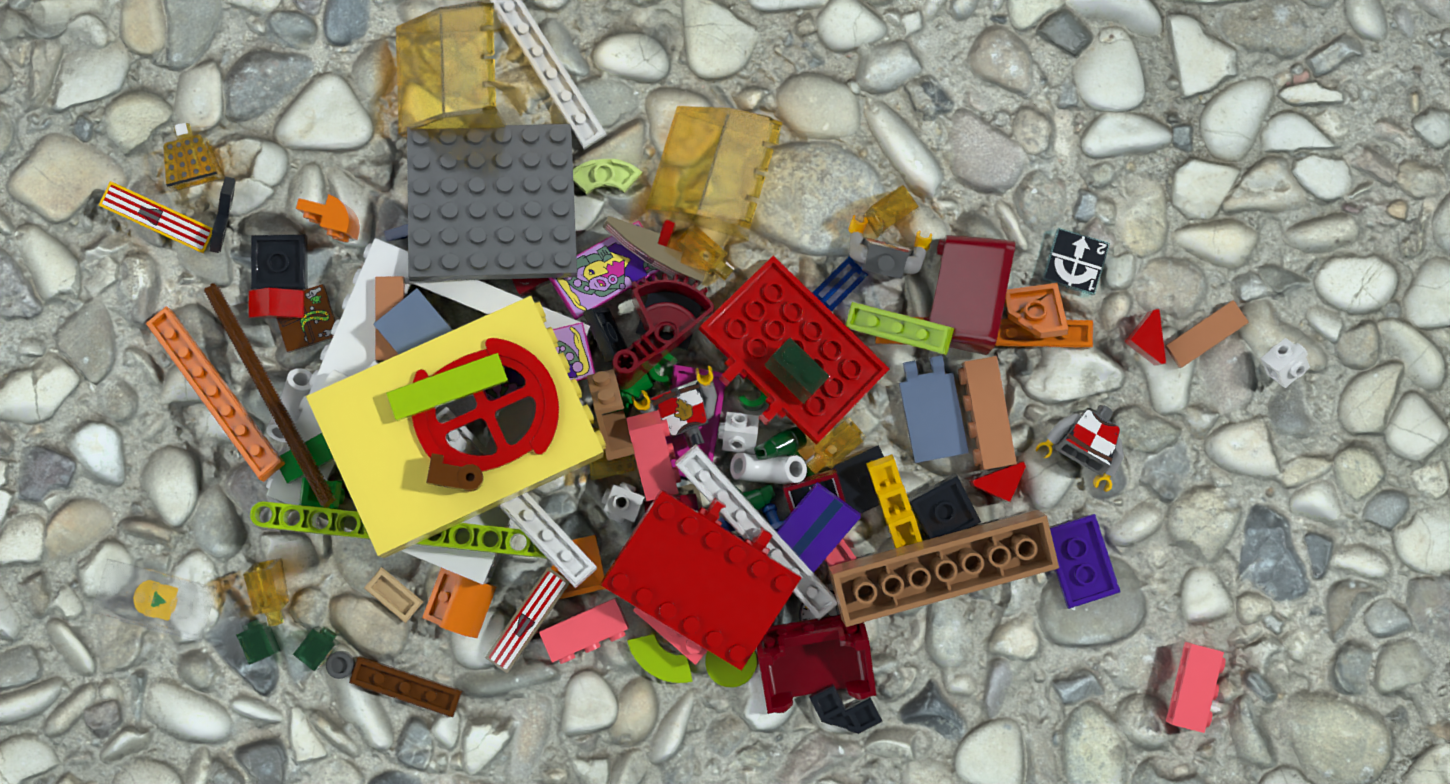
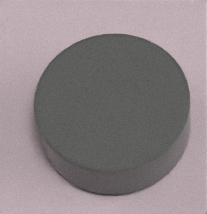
M336 651L326 661L328 674L336 679H343L349 676L355 667V660L347 651Z

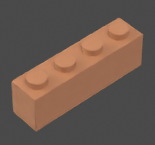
M997 356L961 363L962 368L958 369L960 384H965L967 395L963 396L965 411H970L972 421L968 422V431L970 438H975L977 448L973 449L975 465H980V470L1017 464Z

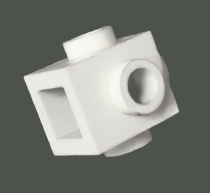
M1287 338L1273 346L1269 352L1260 358L1267 375L1284 388L1297 378L1303 376L1310 368L1306 358L1308 353L1305 348L1299 343L1293 344Z
M727 412L726 422H720L718 438L723 439L722 450L755 454L754 448L757 441L759 416Z
M621 482L620 486L613 485L612 489H606L601 503L606 505L604 511L609 512L608 518L623 523L624 519L636 522L645 496L635 492L637 487ZM621 497L627 501L624 508L618 505V500Z

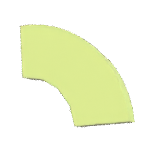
M594 159L582 163L573 169V183L586 195L594 189L605 186L617 188L626 193L643 172L622 160Z

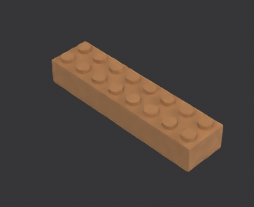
M1035 510L830 566L828 570L841 620L848 627L1059 568L1047 515L1040 510Z

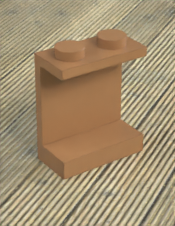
M614 370L600 371L587 375L599 429L606 443L605 452L607 460L635 454L624 410L602 416L604 413L624 409Z

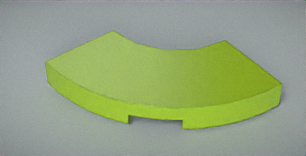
M655 634L627 640L635 660L645 671L654 677L672 683L693 682L688 658L683 654H674L666 651L658 643Z

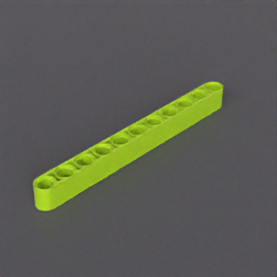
M265 501L256 503L250 511L252 522L256 526L267 529L370 540L357 511ZM270 508L272 512L271 519L263 523L260 519V513L263 509ZM298 511L300 521L296 525L291 526L288 522V516L291 512ZM326 514L329 520L328 525L323 529H319L316 525V519L319 515ZM354 517L357 521V526L353 531L347 532L344 528V522L347 518ZM460 523L442 531V535L437 541H431L427 538L415 544L548 559L521 529ZM461 529H467L470 533V539L465 544H459L456 540V534ZM489 532H495L498 535V542L493 547H487L484 544V537ZM517 535H523L526 538L527 543L522 550H515L512 547V539Z

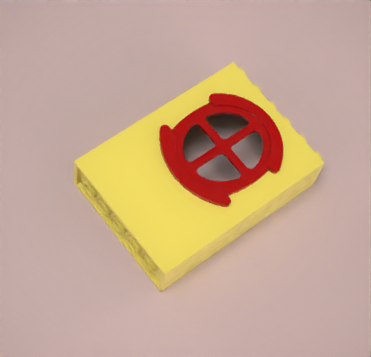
M531 296L306 396L378 556L386 558L603 458V450L606 449L604 438L600 430L594 432L591 426L594 423V417L587 404L582 406L579 400L582 398L581 389L576 379L570 380L567 374L570 372V366L564 353L558 354L556 351L558 340L552 327L546 328L544 325L546 315L539 301L534 303ZM496 353L499 355L502 366L517 371L526 380L524 387L493 401H489L483 391L473 394L477 407L445 423L438 422L436 408L396 421L386 394L392 390ZM526 397L534 398L536 413L530 429L520 441L514 445H509L495 418L496 411ZM483 419L486 421L494 438L497 451L492 455L485 456L466 454L450 446L446 440V435L475 420ZM432 453L444 455V464L460 467L467 464L478 466L484 476L482 486L476 491L468 492L428 485L426 481Z

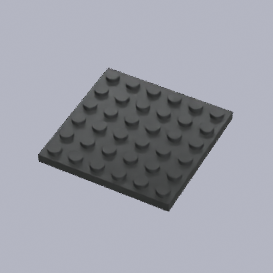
M570 124L407 127L409 281L577 277Z

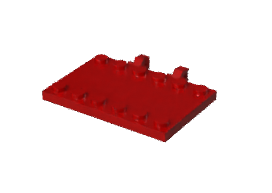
M774 255L698 329L728 358L724 363L728 369L719 378L726 387L738 375L743 379L747 377L768 397L765 401L770 406L758 417L765 425L776 415L780 419L786 415L816 445L890 370Z
M661 489L600 584L605 589L742 671L802 577L767 555L770 549L766 546L773 536L768 530L760 527L761 532L758 536L754 537L752 541L748 538L744 541L721 526L722 522L718 519L720 510L725 508L726 505L720 500L714 498L707 510L701 507L697 512Z

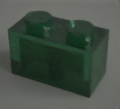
M791 338L764 364L803 404L830 377Z

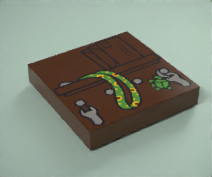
M321 284L302 290L304 291V318H276L288 353L333 338L334 335L331 334L336 320L325 285Z

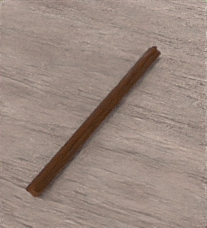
M211 283L209 287L204 289L205 295L210 300L211 306L214 308L215 313H217L225 331H227L235 350H237L245 368L250 373L252 381H254L264 403L269 408L270 414L275 419L276 425L281 430L282 436L287 441L288 447L293 452L300 469H302L303 474L307 477L306 479L310 483L309 485L313 489L314 494H316L317 500H319L321 506L324 505V508L329 507L330 504L336 501L335 495L332 496V490H329L330 487L326 484V479H323L324 476L320 473L321 470H319V467L317 468L318 465H315V459H312V454H309V448H306V443H303V437H300V432H297L298 429L294 426V421H291L292 418H290L289 412L286 413L288 410H285L286 407L281 402L282 399H279L280 396L276 394L277 391L272 386L273 383L269 380L270 378H267L266 370H263L264 367L259 362L257 354H254V349H251V343L247 341L248 338H246L247 336L243 333L242 328H240L241 325L237 323L238 320L233 315L234 312L230 310V305H227L228 302L223 297V292L215 283Z

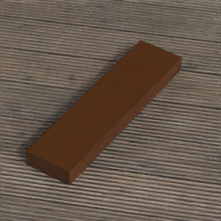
M358 656L349 681L351 684L452 718L456 713L463 692L461 689L362 656Z

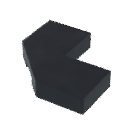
M225 176L220 192L218 213L212 229L210 252H221L228 227L229 212L234 198L235 178Z
M834 684L809 695L823 723L835 725L859 734L883 722L871 697L859 700L845 707Z

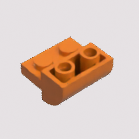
M328 194L325 205L298 198L296 209L303 213V218L309 219V222L319 224L320 227L327 231L326 235L346 243L349 242V238L358 240L360 233L358 217L350 207L338 198Z
M441 567L422 618L454 633L478 638L497 587L489 583L480 584Z

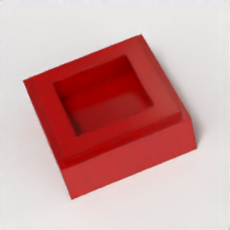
M664 221L657 244L669 247L676 228L674 222Z

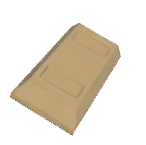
M382 567L364 587L366 591L405 623L423 603L420 598Z

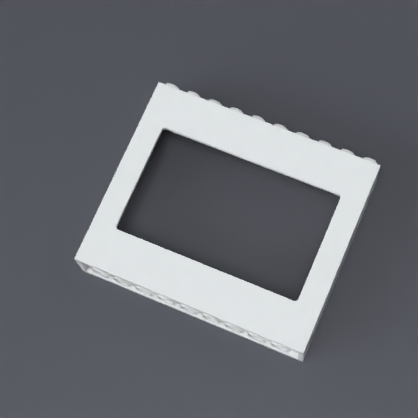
M375 238L373 243H369L365 249L363 258L366 260L362 269L359 268L354 275L353 284L355 286L352 293L347 294L343 301L342 309H344L341 319H337L332 327L331 334L334 336L330 345H326L321 353L320 359L323 362L319 371L315 370L311 377L310 386L312 388L309 394L321 390L322 385L333 370H337L347 376H352L368 369L375 360V326L373 325L375 323V277L404 276L405 296L410 285L415 284L486 314H491L523 298L479 280L409 281L408 251ZM542 307L546 315V322H544L546 328L552 327V329L580 323L577 320ZM584 324L589 344L593 334L590 326ZM304 396L299 406V411H301L299 419L293 423H295L294 426L298 429L297 432H300V437H303L302 440L305 442L322 433L306 396ZM526 397L501 409L497 423L509 445H514L520 441L530 429L536 413L534 398ZM492 434L485 447L491 455L497 451V445ZM288 445L287 447H283L279 453V456L291 450L290 447H288ZM335 460L319 467L320 473L324 476L323 479H329L336 463ZM280 469L277 470L267 481L266 488L269 489L267 496L286 504L299 505L302 478L305 476L287 484ZM344 497L343 504L339 505L338 508L339 510L357 511L353 500ZM499 506L462 522L513 528L514 525L511 518ZM321 514L318 516L320 518L328 520V516L326 514ZM349 517L344 522V527L352 531L357 526V521L354 517ZM461 529L456 534V540L459 544H465L470 539V533L467 529ZM489 532L484 537V544L487 547H493L498 542V535L495 532ZM436 534L429 537V539L437 541L441 536ZM415 544L401 550L480 584H486L491 581L501 554Z

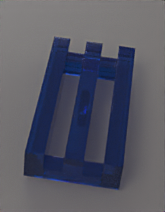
M849 256L812 293L832 312L868 274ZM850 265L852 269L822 298L819 294ZM857 272L860 276L829 305L827 301Z

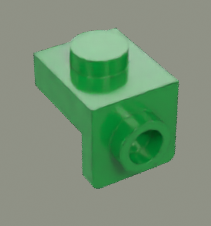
M306 477L302 478L299 505L324 508V505L321 506L319 500H317L316 494L311 489ZM325 480L327 481L326 484L329 485L328 487H330L329 490H332V496L335 495L334 498H336V501L327 508L338 509L339 505L343 504L345 489L341 488L342 481Z

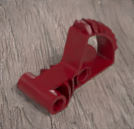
M666 273L663 274L662 280H658L654 274L651 277V282H648L647 278L643 277L641 278V285L635 281L631 283L633 291L632 303L646 333L627 349L620 350L614 355L612 369L615 372L620 390L631 388L663 357L697 331L714 313V304L706 297L708 291L706 287L699 291L697 289L699 285L697 281L691 286L688 284V277H685L683 282L678 281V275L675 274L672 280H668ZM654 292L678 293L694 300L706 312L696 319L689 310L675 303L661 302L645 308L640 297ZM668 332L673 338L671 340H663L659 334Z

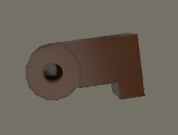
M432 453L426 481L428 485L468 492L476 491L482 486L484 476L478 466L467 464L460 467L444 464V455Z

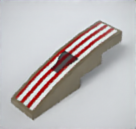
M608 216L604 221L603 228L622 246L649 265L671 277L677 274L678 280L681 281L688 277V284L691 285L696 281L699 285L703 282L706 271L680 263L683 252L657 244L660 233Z
M547 567L485 658L508 674L570 582Z

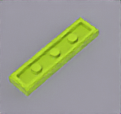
M855 302L851 303L845 325L850 330L945 355L948 353L954 331L952 327Z
M496 353L392 390L386 394L396 421H400L508 382L499 355Z

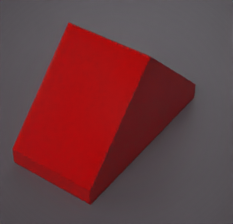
M278 288L250 290L248 318H304V291Z
M1160 309L1149 311L1125 340L1126 344L1154 366L1166 364Z
M1024 461L1018 462L969 482L974 488L1005 502H1010L1026 465Z

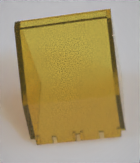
M476 1L439 7L396 26L398 126L400 135H407V127L410 129L506 128L507 124L496 108V87H485V83L495 82V60L484 59V55L491 56L495 54L493 31H505V25L494 3Z
M677 106L645 209L749 241L751 223L757 203L747 199L748 196L758 199L760 197L765 176L756 174V170L768 171L774 150L764 147L765 142L774 145L779 144L783 122L775 120L770 116L733 108Z

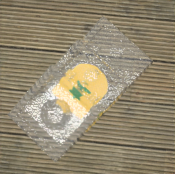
M107 558L91 613L143 626L148 630L202 642L217 588Z

